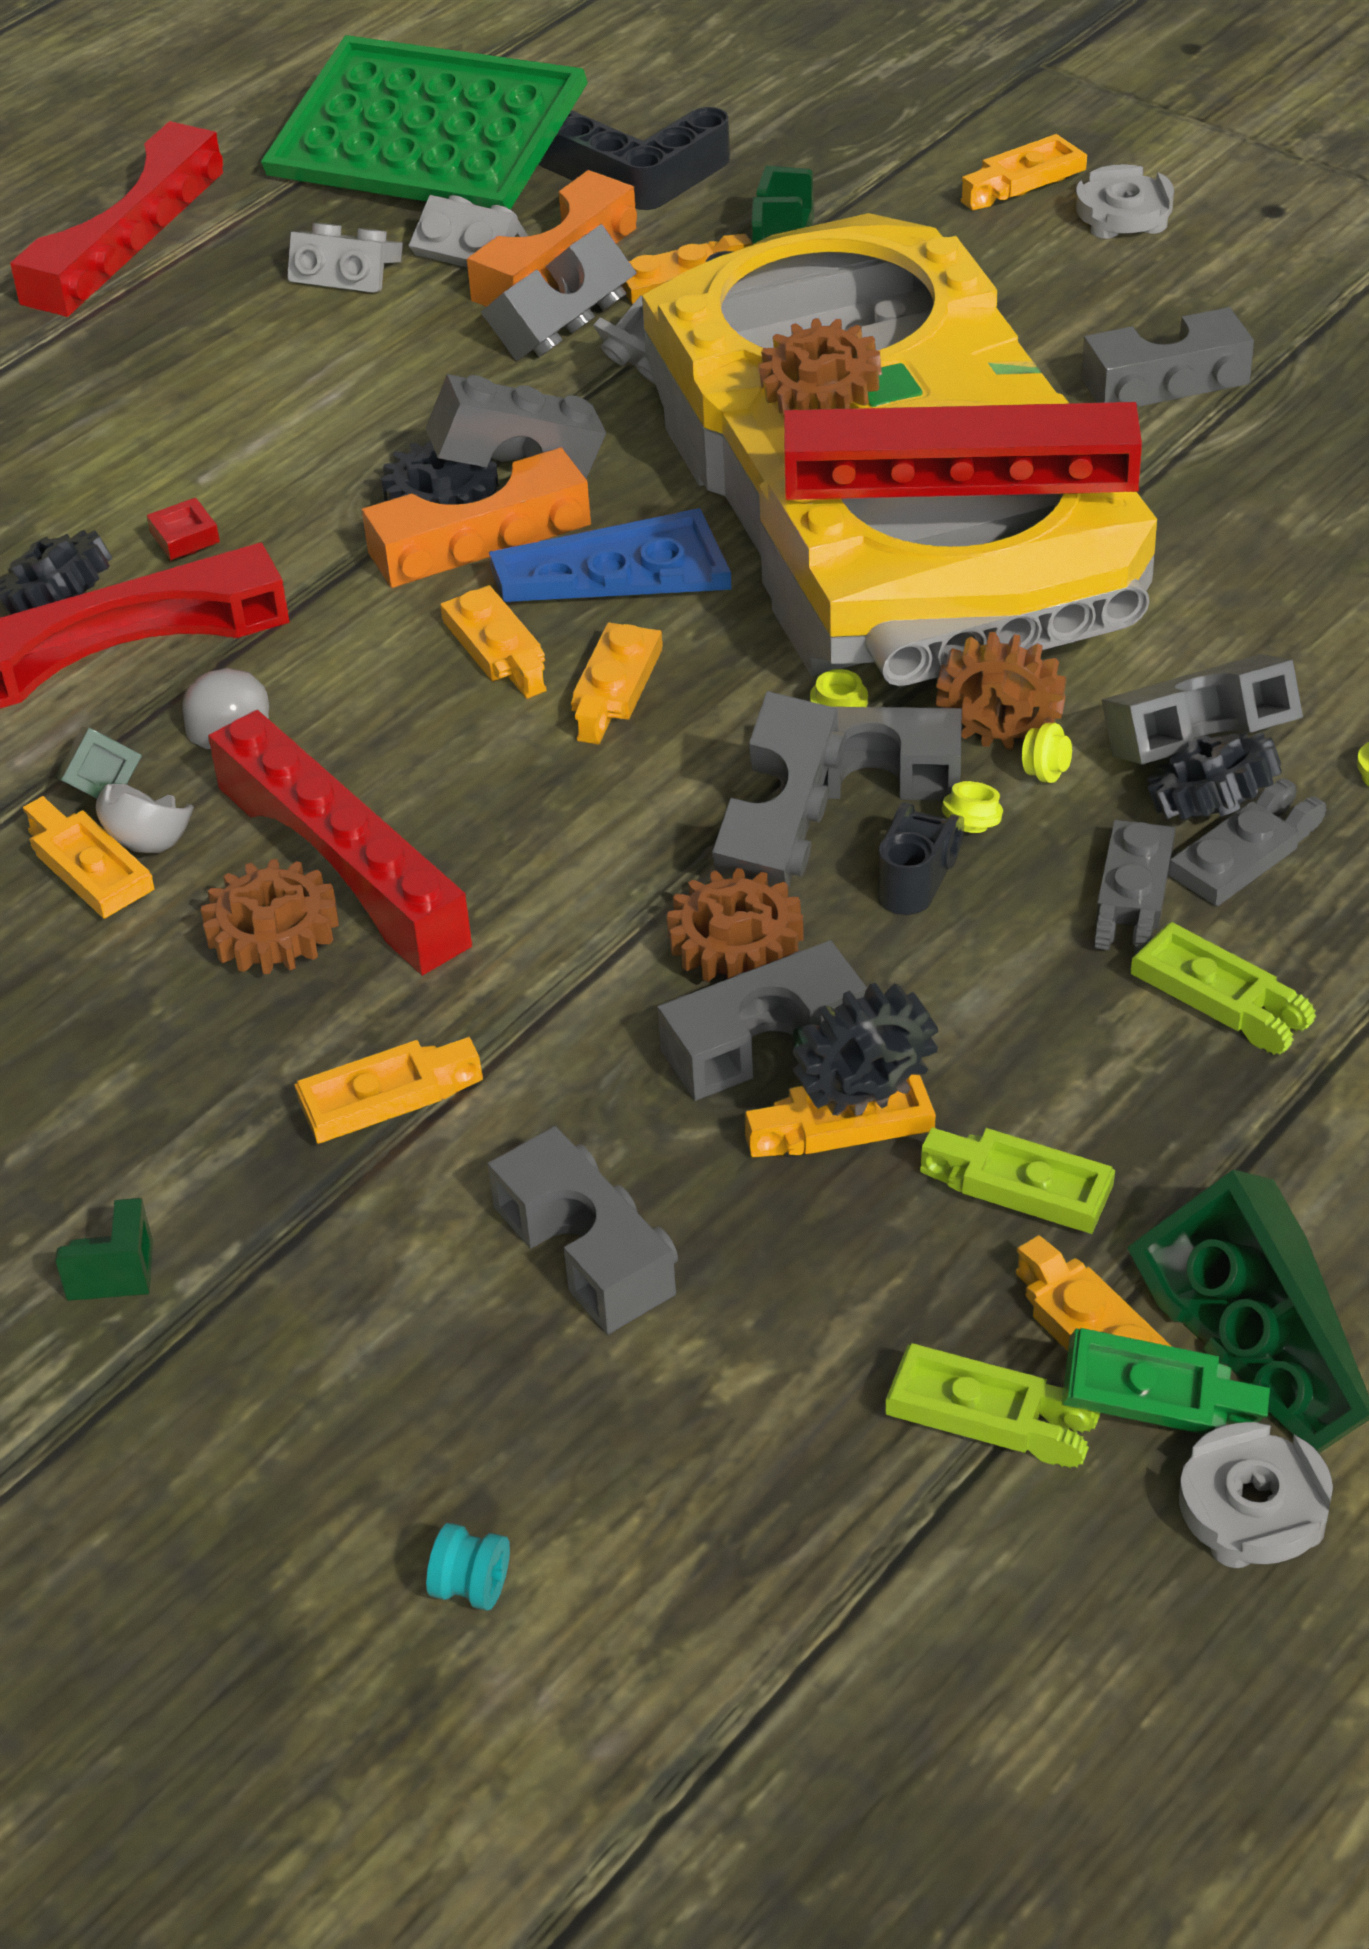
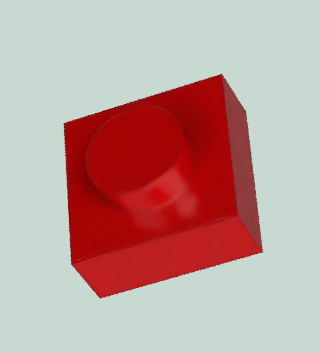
M196 497L146 515L150 533L170 560L192 555L200 549L220 542L217 524Z

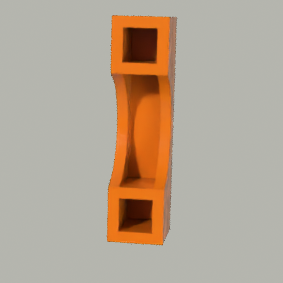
M587 170L559 191L561 224L549 231L532 236H497L467 258L471 301L487 307L502 293L536 269L545 281L556 290L559 286L546 265L569 246L600 224L604 226L616 244L637 229L634 186Z
M562 447L512 462V474L507 484L497 493L480 501L459 505H446L424 500L412 493L362 509L368 553L391 588L488 558L491 551L539 542L591 525L588 482Z

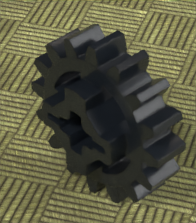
M429 440V443H425V447H421L414 442L409 444L410 453L395 452L393 454L394 463H387L383 466L384 476L381 477L384 501L413 493L433 503L446 505L467 504L492 496L497 493V486H499L496 462H492L490 459L488 466L482 467L440 459L436 455L431 440Z
M81 530L72 538L68 534L49 539L48 536L31 544L30 549L20 558L12 561L10 568L7 569L10 574L0 578V602L8 614L12 615L81 595L86 590L95 586L96 581L100 579L98 573L109 569L108 561L113 559L95 530L88 534L85 530Z
M1247 732L1233 733L1228 736L1214 738L1206 735L1189 742V747L1182 753L1173 755L1170 758V763L1156 767L1158 774L1148 777L1149 786L1147 788L1156 812H1163L1166 819L1178 814L1181 820H1186L1189 817L1195 818L1200 815L1205 817L1217 813L1220 816H1224L1241 809L1240 804L1245 799H1252L1258 796V788L1272 786L1274 784L1272 777L1282 773L1280 767L1282 764L1273 739L1271 737L1265 739L1264 733H1258L1251 737H1248Z
M876 983L869 984L864 997L858 999L849 990L843 993V1003L836 1007L835 1010L826 1005L820 1009L821 1015L824 1018L820 1025H805L802 1029L809 1043L794 1048L793 1054L799 1064L793 1068V1071L818 1109L826 1105L832 1115L838 1116L849 1105L854 1114L858 1116L863 1114L868 1102L874 1100L881 1108L888 1106L889 1096L897 1091L906 1094L911 1090L907 1082L911 1075H924L929 1070L922 1057L937 1053L938 1047L931 1037L939 1032L938 1027L914 992L906 995L899 984L894 983L885 994L882 993Z

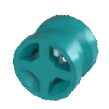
M446 1523L440 1530L430 1555L426 1579L429 1596L447 1600L454 1595L468 1598L471 1606L486 1611L491 1610L501 1594L506 1579L510 1556L508 1537L489 1533L483 1538L469 1535L465 1526Z

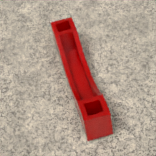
M172 121L166 123L144 143L146 152L144 170L135 186L124 198L105 212L82 224L37 238L10 262L19 304L69 317L223 174V158L219 150L216 131Z
M260 542L1 617L0 709L22 703L40 684L61 669L88 655L118 644L149 637L176 634H206L240 638L290 623L282 577L263 543Z
M258 709L208 735L218 788L250 818L264 816L276 819L306 839L333 866L351 888L370 915L385 942L420 975H425L472 947L465 892Z

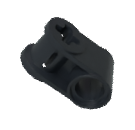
M901 803L894 816L892 826L884 840L880 843L878 899L886 910L896 914L910 915L920 913L931 905L948 869L953 867L958 857L964 833L963 816L952 814L946 819L917 812L913 804Z

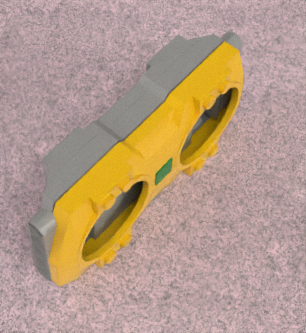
M867 213L771 235L741 250L719 256L687 270L642 295L646 356L662 405L664 406L665 429L698 485H705L708 491L726 496L760 553L762 583L772 599V611L811 676L823 674L833 669L875 662L883 677L890 684L896 686L910 685L938 677L941 665H946L949 651L954 648L963 652L966 639L969 637L977 640L980 645L987 644L989 632H995L999 637L1000 643L1008 644L1012 636L1016 634L1021 637L1020 647L1028 650L1031 646L1039 643L1043 646L1042 650L1127 628L1140 620L1147 611L1149 596L1146 591L1153 578L1157 518L1137 492L786 500L784 415L779 413L778 401L773 403L766 401L765 390L761 388L759 364L763 363L762 349L774 348L772 337L775 334L786 337L791 336L792 324L796 323L805 330L811 328V322L815 318H819L822 326H830L835 319H842L843 330L847 331L849 328L859 325L862 328V338L868 336L875 338L876 350L880 351L882 375H879L880 388L878 391H868L869 403L866 406L853 402L850 404V409L1069 403L1063 394L1056 393L1019 344L1018 335L997 309L996 287L957 236L942 237L934 227Z

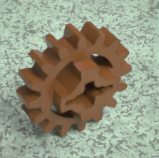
M815 318L811 322V328L805 330L796 323L792 324L791 336L786 337L775 334L772 337L774 348H763L761 351L763 362L759 364L761 388L765 390V398L768 403L778 401L779 413L784 415V410L850 409V404L853 402L866 406L869 403L868 391H878L880 388L879 375H882L880 351L876 350L875 338L873 336L862 338V328L859 325H855L847 331L843 330L842 319H835L830 326H822L819 318Z
M989 632L987 644L980 645L977 640L969 637L966 639L964 651L952 648L949 651L946 665H941L936 685L939 688L936 705L944 708H962L961 723L963 725L961 737L964 739L972 736L974 733L982 735V746L989 747L995 738L1002 739L1006 749H1013L1015 738L1021 737L1024 740L1031 728H1041L1045 723H1055V719H1061L1066 698L1064 693L1067 681L1066 677L1057 675L1059 661L1056 658L1042 661L1040 658L1043 646L1039 643L1031 646L1028 650L1020 647V635L1014 634L1009 643L1006 644L1000 643L999 637L995 632Z
M271 859L267 868L260 870L252 863L246 864L245 876L239 878L230 873L223 876L225 889L210 888L208 890L210 904L201 906L203 927L209 949L216 948L218 960L222 963L236 958L238 971L245 972L253 963L261 965L263 974H270L274 964L282 962L287 969H296L295 958L303 955L312 960L318 957L316 943L331 944L333 942L331 928L339 926L332 884H323L322 874L319 870H314L304 875L302 862L298 861L290 865L287 870L280 869L277 859Z
M736 868L731 879H723L720 873L713 871L710 874L711 883L707 885L696 880L688 882L689 896L675 894L673 897L674 910L667 912L668 937L670 938L672 956L682 955V968L686 971L701 966L703 980L708 982L717 973L726 974L727 980L740 973L748 972L780 960L783 957H788L798 952V942L804 941V922L799 897H788V884L785 882L777 883L771 887L768 886V873L765 872L759 873L753 880L745 879L742 868Z

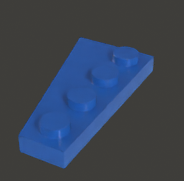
M700 508L489 552L491 571L504 602L732 590L731 571Z

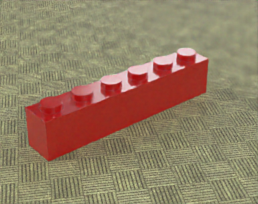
M1136 402L784 410L786 500L1139 491L1142 439Z

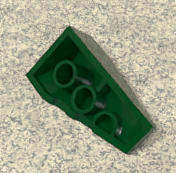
M1231 1170L1127 1247L1158 1307L1174 1322H1180L1205 1345L1203 1349L1208 1354L1219 1356L1218 1363L1231 1367V1370L1243 1382L1270 1388L1268 1411L1293 1435L1309 1443L1319 1454L1369 1421L1368 1391L1307 1237L1274 1179Z

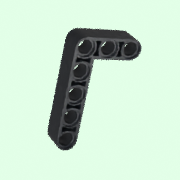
M698 108L642 141L571 110L538 166L572 181L587 170L632 185L634 186L635 209H656L729 163V116L727 112L720 108Z

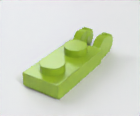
M1173 922L1168 923L1132 958V975L1236 1031L1241 1029L1252 1045L1260 1049H1266L1267 1053L1272 1052L1273 1055L1284 1053L1294 1040L1290 1029L1292 1028L1296 1032L1298 1030L1303 1031L1315 1021L1316 1015L1314 1012L1316 1010L1313 1009V1004L1308 1001V998H1304L1302 994L1298 995L1295 990L1276 981V976Z
M913 1343L911 1345L908 1344L886 1398V1415L1026 1453L1028 1449L1041 1462L1052 1465L1059 1464L1061 1467L1066 1466L1070 1469L1073 1466L1078 1468L1079 1464H1083L1089 1448L1087 1446L1088 1442L1084 1441L1083 1436L1078 1435L1076 1431L1083 1433L1084 1431L1090 1432L1091 1429H1095L1100 1413L1062 1405L1064 1388L1047 1384V1379ZM1039 1414H1041L1049 1423L1038 1420Z

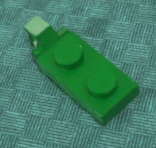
M1076 1328L1069 1339L1062 1405L1204 1434L1205 1432L1209 1433L1217 1428L1226 1426V1423H1258L1263 1418H1266L1268 1416L1270 1388L1230 1380L1231 1367L1219 1364V1356L1084 1328Z

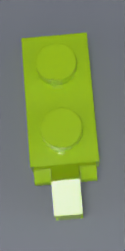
M932 1127L922 1146L921 1173L945 1182L949 1187L958 1192L962 1191L963 1194L1093 1234L1114 1185L1115 1170L1112 1169V1166L989 1128L985 1129L983 1136L968 1135L965 1138Z

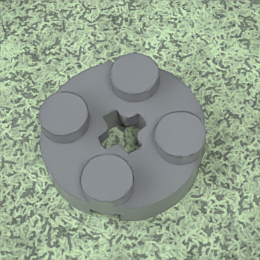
M1120 164L1101 167L1090 172L1089 182L1083 184L1081 180L1076 188V212L1084 222L1091 225V233L1099 238L1109 239L1117 236L1119 233H1160L1167 228L1168 217L1173 210L1174 187L1166 176L1158 172L1156 180L1143 176V167Z
M1244 1422L1217 1428L1203 1436L1193 1447L1192 1457L1183 1467L1179 1489V1505L1189 1529L1202 1543L1211 1548V1553L1218 1562L1232 1568H1242L1250 1563H1279L1303 1554L1308 1549L1318 1545L1324 1538L1333 1484L1326 1463L1319 1453L1306 1441L1294 1435L1292 1444L1282 1437L1270 1435L1271 1426ZM1253 1483L1258 1491L1271 1490L1273 1494L1268 1497L1266 1502H1252L1242 1497V1484Z

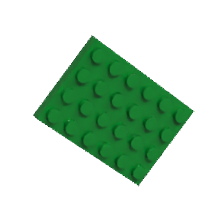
M345 35L261 163L267 176L426 202L429 195L446 199L454 195L467 199L473 205L485 208L499 205L511 210L588 84L583 68Z

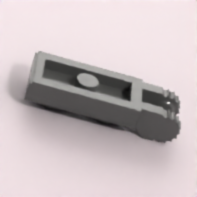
M1281 778L1279 781L1276 780L1275 784L1264 789L1256 803L1250 802L1170 859L1169 876L1218 907L1296 850L1297 844L1307 837L1311 831L1314 832V829L1318 828L1327 811V805L1317 797L1310 796L1304 802L1296 805L1286 821H1283L1278 817H1280L1281 813L1284 814L1290 805L1293 804L1298 791H1296L1297 786L1286 778Z
M1114 820L1097 904L1096 921L1098 922L1095 949H1110V945L1114 942L1116 924L1135 926L1132 942L1135 947L1134 954H1137L1152 939L1154 929H1159L1176 827Z

